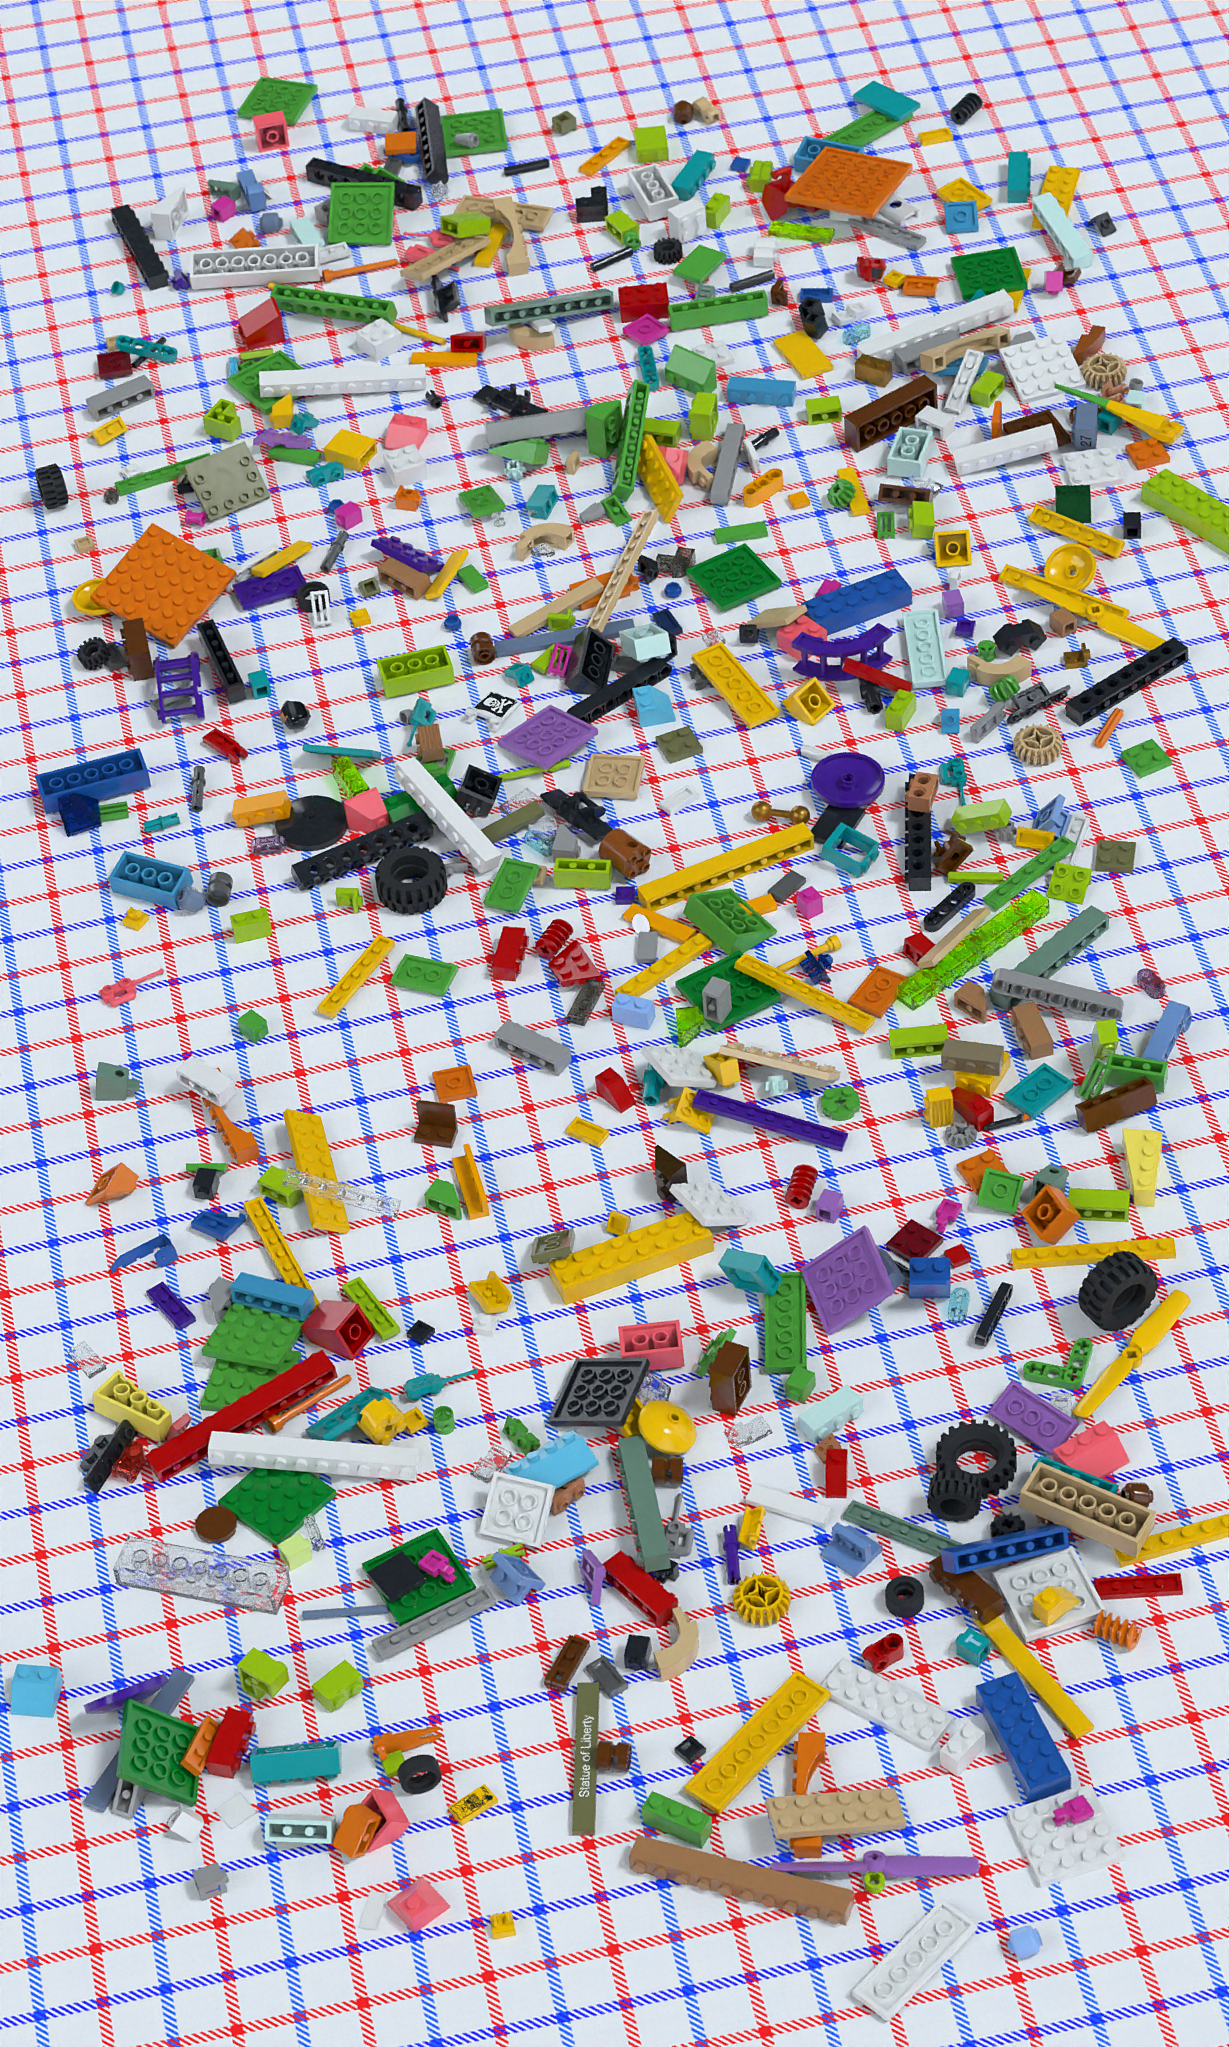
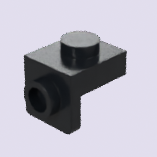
M641 554L637 560L638 571L645 575V583L649 584L659 576L658 562Z

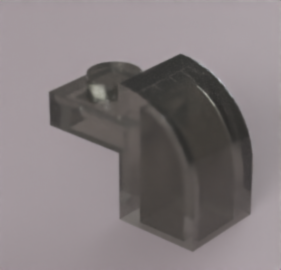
M678 547L675 556L657 554L658 571L672 573V578L687 576L686 569L694 566L696 563L695 549Z

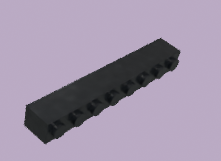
M424 97L415 106L424 180L440 189L449 180L440 111L438 105Z
M128 204L110 209L112 222L149 290L153 291L169 286L167 280L170 279L167 269L165 270L163 262L160 261L158 253L155 252L153 244H150V239L145 234L144 227L141 226L139 218H136L134 209L131 210Z

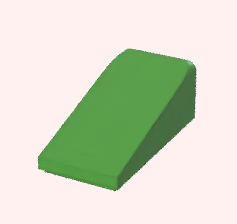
M615 494L600 501L606 516L617 527L632 521L631 516Z

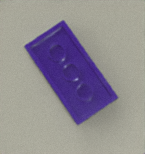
M380 537V539H372L370 546L419 572L441 571L444 566L443 563L438 561V558L426 555L425 551L413 548L412 544L403 543L398 537Z
M298 565L273 572L265 578L256 577L233 584L232 587L244 611L297 595L298 588L307 582Z

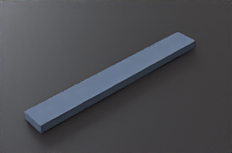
M633 618L606 623L604 631L600 635L606 639L620 637L619 631L635 627ZM587 626L495 641L496 656L499 658L546 650L555 643L566 646L574 645L575 637L585 630Z
M176 1668L168 1678L169 1682L161 1688L149 1706L168 1715L173 1713L195 1681L193 1675ZM119 1750L84 1799L85 1806L104 1813L115 1797L119 1778L116 1777Z

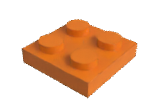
M1155 438L1125 445V451L1138 471L1170 462L1169 454L1162 443Z
M992 1149L957 1163V1170L976 1195L980 1192L986 1167L1010 1173Z

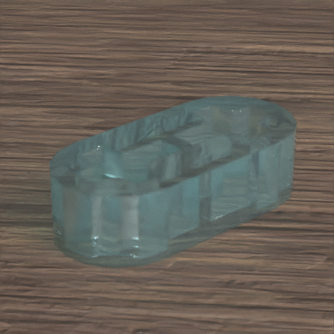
M861 323L842 333L843 343L845 345H854L867 339L871 335L870 325Z
M529 830L525 834L524 841L528 846L545 857L552 855L554 843L549 838L536 830ZM534 837L538 839V841L535 842L531 840V838ZM545 844L546 846H549V848L544 849L542 845Z
M956 1288L951 1293L948 1305V1319L952 1323L959 1324L966 1319L969 1307V1292L967 1289ZM956 1309L960 1310L958 1315H955Z

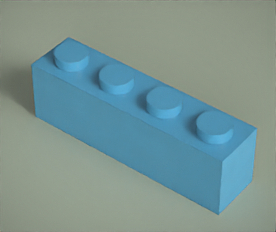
M730 376L726 388L727 402L793 407L797 395L796 381Z
M241 1272L230 1286L232 1302L302 1321H305L315 1307L313 1290Z

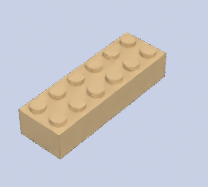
M1038 1462L1020 1491L1019 1508L1058 1525L1066 1526L1072 1531L1135 1558L1155 1525V1511L1041 1462Z

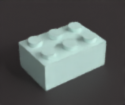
M899 427L887 457V475L921 479L933 449V431Z
M653 623L619 631L622 651L639 662H647L652 657L663 658L666 657V654L671 653L668 632Z

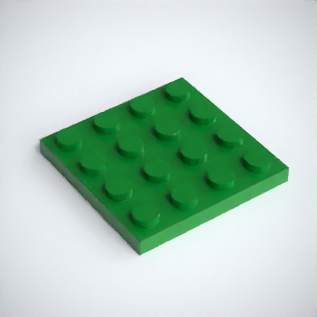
M1015 246L950 257L963 300H971L978 289H981L986 295L1003 289L1007 293L1028 289V283Z
M746 543L686 569V575L721 612L782 586V581Z
M740 950L675 981L676 988L703 1018L702 991L710 979L716 977L730 982L732 1009L722 1024L704 1018L715 1032L781 1001V995L775 988L734 968L735 962L744 955Z
M254 1468L218 1500V1505L230 1509L240 1522L278 1548L279 1543L294 1535L335 1498L337 1494L335 1489L310 1472Z
M438 1528L362 1563V1569L367 1575L368 1571L403 1551L425 1576V1584L392 1604L373 1584L399 1626L476 1589V1585ZM433 1549L448 1558L449 1566L455 1569L452 1574L457 1578L452 1583H448L440 1574L434 1578L420 1569L418 1562Z
M129 1698L124 1703L116 1777L193 1807L197 1803L199 1775L196 1777L182 1766L180 1762L198 1727Z

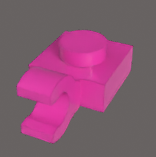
M945 1198L942 1200L936 1210V1217H938L936 1224L938 1226L935 1231L944 1233L948 1221L953 1223L956 1221L962 1211L961 1203Z
M433 1549L418 1562L419 1568L434 1578L440 1574L448 1583H452L457 1578L452 1574L455 1569L449 1566L448 1558Z
M1082 1794L1064 1802L1063 1808L1055 1809L1053 1811L1055 1817L1052 1820L1056 1826H1061L1070 1820L1075 1825L1093 1817L1094 1810Z

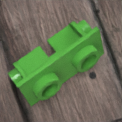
M507 1415L502 1432L525 1456L531 1449L537 1450L541 1445L540 1440L532 1433H528V1428L520 1419H512Z

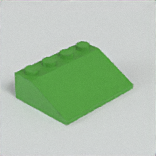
M731 888L690 894L683 914L727 955H731L739 950L744 953L777 932L769 922ZM738 903H742L753 914L747 915V911L743 909Z

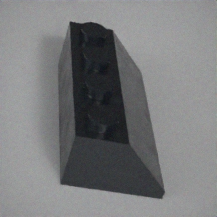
M588 626L575 637L564 684L575 693L592 695L607 686L615 645Z

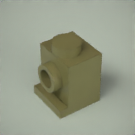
M567 110L552 117L553 132H559L563 135L571 130L576 131V117Z

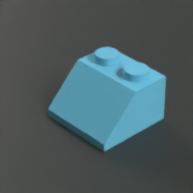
M651 685L632 688L634 706L641 728L676 721L669 695Z
M17 1664L12 1680L11 1715L54 1718L63 1685L59 1667Z

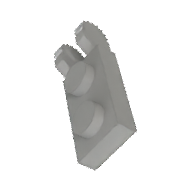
M998 701L993 704L987 713L970 727L972 742L979 743L1004 720L1006 713L1003 711L1005 708L1003 702Z

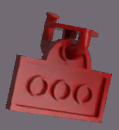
M790 166L771 171L770 176L774 180L764 185L762 204L771 221L779 219L782 215L786 214L788 208L801 207L812 213L822 210L817 207H808L785 201L784 195L795 183L791 180L792 168Z

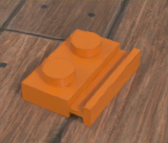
M906 275L902 292L904 295L935 297L939 277Z

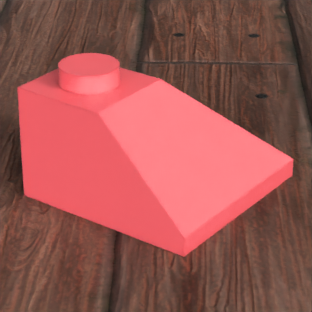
M376 787L343 801L349 830L370 833L390 824L387 809Z
M423 1876L387 1902V1905L414 1934L450 1908L447 1901Z

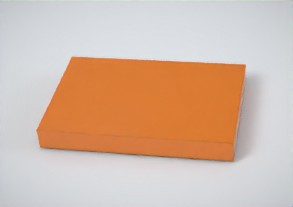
M876 965L848 999L847 1003L881 1019L909 985L910 978Z

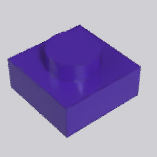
M958 619L955 636L973 638L976 621Z
M616 886V905H632L635 903V886Z

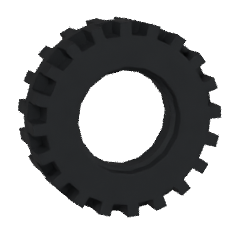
M971 1419V1424L965 1425L964 1421H961L958 1428L953 1426L948 1428L949 1434L942 1433L941 1442L938 1441L936 1445L937 1473L941 1470L947 1471V1469H960V1471H964L957 1465V1459L966 1452L977 1450L991 1454L996 1460L995 1466L987 1472L969 1473L975 1475L976 1479L981 1481L983 1485V1499H988V1494L993 1493L994 1496L999 1495L1000 1488L1006 1490L1008 1488V1481L1013 1482L1014 1472L1016 1473L1017 1450L1014 1447L1013 1437L1009 1438V1432L1006 1429L1001 1432L999 1424L995 1423L993 1426L988 1425V1420H983V1423L980 1424L976 1423V1419Z

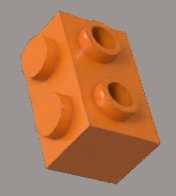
M362 1803L349 1805L344 1811V1818L340 1826L335 1831L332 1845L350 1858L362 1857L367 1851L381 1817Z

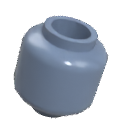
M276 212L263 213L262 217L259 218L260 230H263L266 234L278 233L280 227H283L282 217L279 218Z
M187 886L182 888L177 894L179 907L189 912L195 913L205 905L204 893L194 887Z

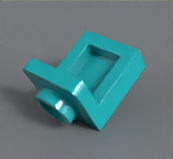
M309 412L294 414L290 429L298 435H303L305 427H318L319 420L314 418V415Z

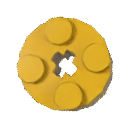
M383 1397V1400L380 1401L374 1399L368 1403L360 1413L362 1415L361 1420L357 1421L358 1427L373 1443L388 1446L392 1439L398 1433L404 1431L407 1426L404 1414L387 1397Z

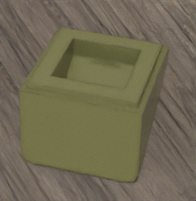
M375 577L358 583V588L364 598L381 593Z

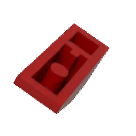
M960 1087L951 1090L953 1109L970 1125H974L975 1130L980 1132L983 1130L984 1125L994 1122V1107L981 1095Z

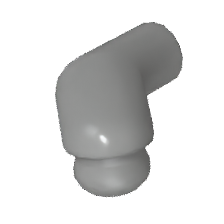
M468 862L445 864L446 876L451 877L454 874L453 872H467Z

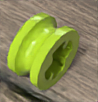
M868 1872L865 1875V1889L869 1893L878 1894L884 1890L885 1877L881 1872ZM871 1880H874V1882H876V1880H879V1884L875 1885L874 1883V1885H872Z

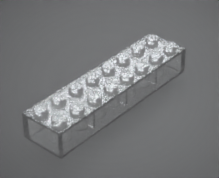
M127 1536L113 1568L117 1585L273 1615L278 1614L291 1582L288 1566Z

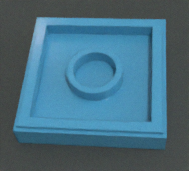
M976 200L944 203L946 234L979 232Z

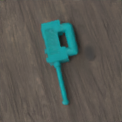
M422 697L417 699L414 710L411 713L410 723L413 728L407 742L408 747L412 746L416 728L418 726L432 725L437 713L431 708L432 704Z
M955 757L948 759V763L940 764L941 781L943 784H951V787H959L961 806H964L966 804L963 787L968 782L966 779L967 774L964 771L963 758ZM947 770H949V772L953 771V775H950V777H948Z
M474 1368V1370L442 1379L439 1374L428 1373L407 1380L405 1385H403L404 1390L410 1400H418L424 1394H437L441 1392L444 1384H447V1382L477 1374L478 1369Z

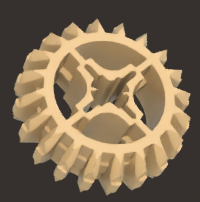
M1104 352V354H1092L1091 357H1087L1083 361L1081 373L1086 384H1090V387L1095 386L1096 389L1103 388L1108 380L1111 381L1114 387H1117V385L1122 384V381H1125L1127 368L1122 357Z
M1033 724L1031 727L1026 725L1025 729L1020 728V732L1016 733L1013 740L1014 753L1017 755V758L1021 759L1022 762L1026 761L1028 765L1034 763L1035 766L1036 764H1041L1042 766L1044 763L1050 764L1051 761H1056V758L1060 757L1063 749L1059 731H1055L1054 727L1049 728L1048 725L1042 726L1040 724L1035 726Z

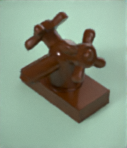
M946 829L944 832L951 835L948 841L944 842L943 846H940L939 841L934 842L936 852L933 853V856L941 857L934 864L936 869L948 875V872H955L974 849L970 844L964 842L966 840L965 836H961L957 831Z

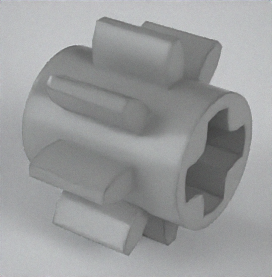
M1009 820L1006 827L993 829V833L996 834V839L1008 842L1013 840V835H1016L1017 828L1014 827V822Z

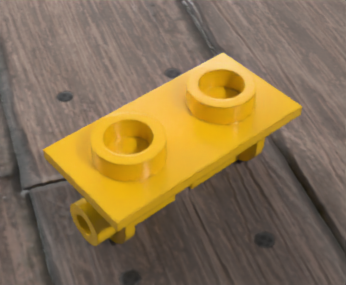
M746 1506L738 1541L752 1551H755L756 1544L760 1540L761 1523L766 1514L763 1506H757L753 1510Z

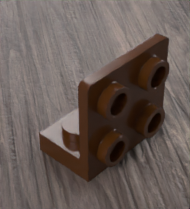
M417 1100L416 1107L419 1125L414 1135V1143L452 1148L458 1134L455 1106L447 1103Z

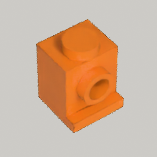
M400 485L395 494L396 509L416 512L418 506L422 504L420 490L405 489Z

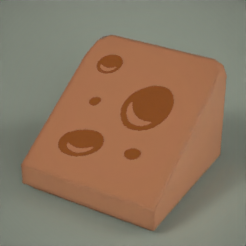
M832 1433L814 1447L815 1453L823 1464H826V1449H842Z

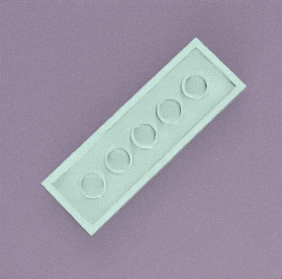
M938 609L902 612L913 688L946 686L948 672Z

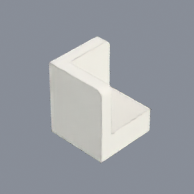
M180 1804L168 1821L171 1831L193 1842L204 1826V1820L201 1815Z

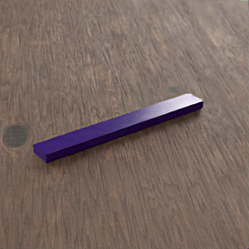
M698 1089L692 1103V1108L841 1152L848 1139V1133L700 1089Z

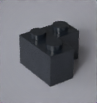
M606 186L591 187V197L575 198L577 223L605 221V216L609 215Z

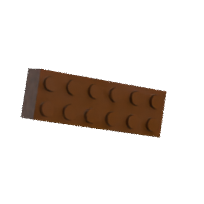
M923 375L844 416L845 443L858 453L897 433L899 427H908L914 424L915 416L927 405L938 410L937 384L926 375Z

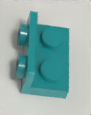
M337 461L305 471L306 477L313 488L345 477L343 465Z

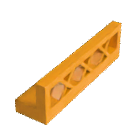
M469 1143L464 1144L465 1155L451 1159L469 1218L473 1220L490 1216L487 1197Z

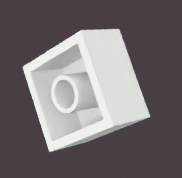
M696 198L668 209L669 235L675 238V240L678 239L683 244L707 233L705 206Z
M383 318L356 331L358 348L376 362L403 348L401 332Z
M415 444L383 453L385 470L396 489L400 485L404 487L428 479L426 462Z

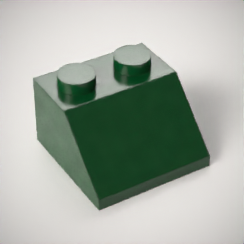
M1090 485L1055 486L1056 513L1079 523H1091Z

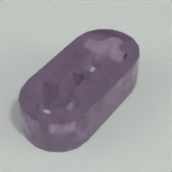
M280 835L258 837L251 841V852L257 856L279 854L286 849L285 838Z
M1150 969L1138 971L1137 984L1153 999L1164 997V982Z

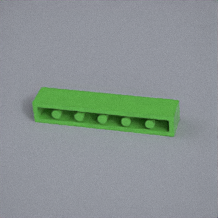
M765 290L668 305L669 323L672 331L769 315L768 299Z

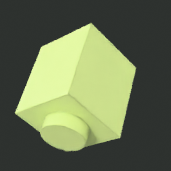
M300 1533L278 1544L280 1558L290 1571L313 1559L311 1553L313 1549L312 1544L308 1538L304 1539Z

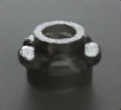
M107 489L103 495L105 502L109 505L117 504L119 501V494L114 489Z

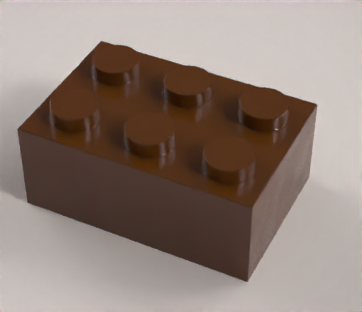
M143 617L122 621L123 629H120L121 638L125 639L122 640L126 662L129 664L127 665L129 675H133L134 682L155 678Z
M726 1340L722 1348H718L716 1359L708 1367L707 1373L710 1376L709 1387L711 1388L710 1401H712L713 1410L736 1417L752 1387L749 1347Z

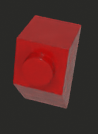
M469 331L450 335L451 352H484L487 348L486 331Z
M611 1067L595 1076L597 1093L617 1111L623 1113L636 1104L623 1078Z
M826 1449L825 1496L826 1498H847L848 1450Z

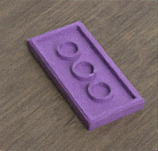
M1013 1379L988 1411L990 1416L1052 1457L1053 1449L1065 1443L1079 1425L1077 1421Z

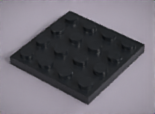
M576 1358L548 1420L550 1425L624 1427L651 1364L648 1358Z

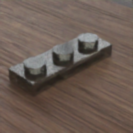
M596 979L586 980V984H583L566 1016L568 1023L581 1026L586 1025L605 988V981L597 982Z

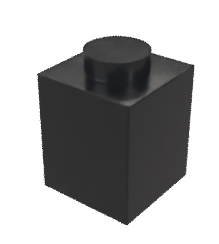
M1123 512V539H1141V512Z
M198 1168L192 1185L195 1198L203 1200L215 1199L220 1184L217 1169Z
M629 1634L624 1653L625 1668L634 1671H647L652 1651L650 1637Z

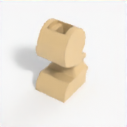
M703 96L692 102L693 115L701 114L702 120L705 123L711 124L720 119L719 109L713 106L707 97Z

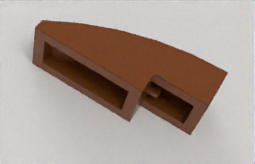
M1092 325L1088 335L1081 334L1073 353L1078 367L1083 364L1087 357H1091L1092 354L1095 355L1103 346L1106 338V327Z

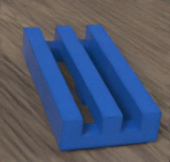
M801 288L800 303L807 296L819 299L821 303H833V288Z

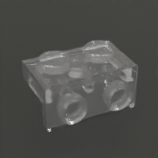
M648 1370L637 1398L643 1403V1406L654 1400L669 1401L671 1387Z

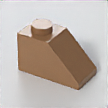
M968 980L954 993V1007L985 1024L987 1022V1006L984 989L980 985Z

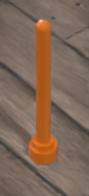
M391 259L337 271L325 269L322 270L324 283L334 280L335 277L394 266L398 264V260Z
M346 1374L281 1416L279 1414L271 1416L266 1420L268 1427L273 1433H277L283 1429L285 1422L349 1383L352 1377Z

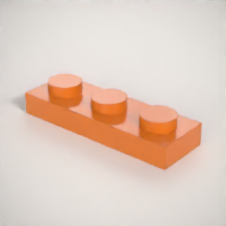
M209 1715L203 1718L180 1762L182 1766L196 1777L202 1773L206 1765L205 1761L220 1727V1724Z

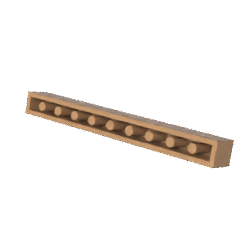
M637 1835L629 1855L630 1870H634L639 1874H650L659 1879L673 1880L682 1885L696 1886L701 1890L719 1892L724 1896L738 1897L747 1902L761 1903L766 1907L784 1909L789 1913L803 1914L809 1918L826 1920L836 1925L846 1926L854 1905L853 1890Z

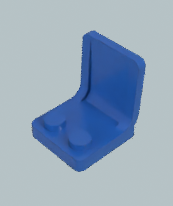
M922 1257L909 1260L910 1299L951 1298L950 1259L948 1257Z

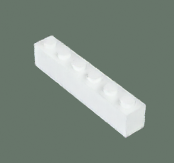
M1047 424L952 450L958 476L1057 450L1058 445L1052 424Z

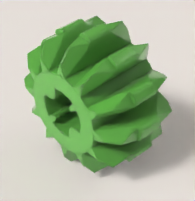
M841 478L836 480L834 484H831V488L828 489L829 493L826 496L831 505L841 509L843 506L847 507L848 503H851V500L855 498L856 490L850 481Z
M1008 675L996 681L988 690L995 702H1004L1017 694L1020 686L1014 676Z

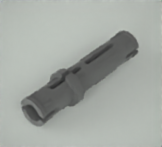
M339 531L336 539L332 541L331 548L320 566L323 572L329 573L338 555L344 550V544L349 538V534L346 531Z
M200 765L194 767V777L191 781L193 786L191 810L194 812H201L203 810V791L206 780L204 778L205 768Z

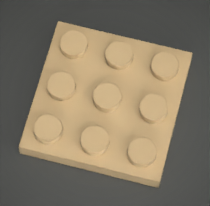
M591 753L583 792L589 797L637 799L645 766V756Z

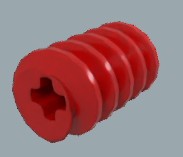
M554 919L535 944L538 954L545 959H553L554 955L559 952L562 945L573 934L572 926L565 920Z
M802 1164L793 1169L785 1194V1200L791 1207L795 1209H805L808 1207L818 1176V1171L814 1167Z

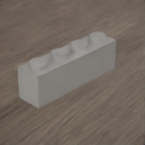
M953 330L896 350L895 365L904 375L920 370V352L960 339V337Z
M144 374L86 399L88 412L98 422L156 398L154 385Z
M507 1020L494 1033L497 1048L557 1076L572 1062L570 1048L566 1045L557 1043L549 1037H544L534 1030H529L510 1020Z

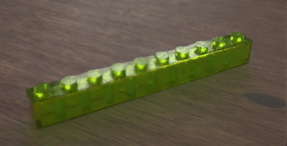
M1034 889L1030 890L967 935L935 966L920 969L897 986V1000L912 1011L923 1006L929 999L937 996L943 989L951 986L954 981L963 977L968 971L977 967L986 958L991 957L1000 948L1005 947L1011 940L1019 937L1021 933L1031 928L1036 922L1045 918L1049 914V899Z

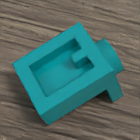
M516 662L504 670L506 677L516 679L521 688L534 680L529 664Z

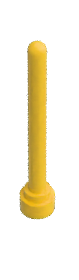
M834 934L828 937L824 944L776 967V969L785 972L827 950L836 951L841 948V942L837 935Z

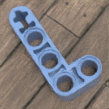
M253 170L237 172L238 184L250 211L255 212L267 209L263 185L261 182L257 183Z
M1172 1000L1168 1002L1142 1058L1167 1061L1181 1030L1186 1032L1191 1025L1192 1014L1189 1006Z

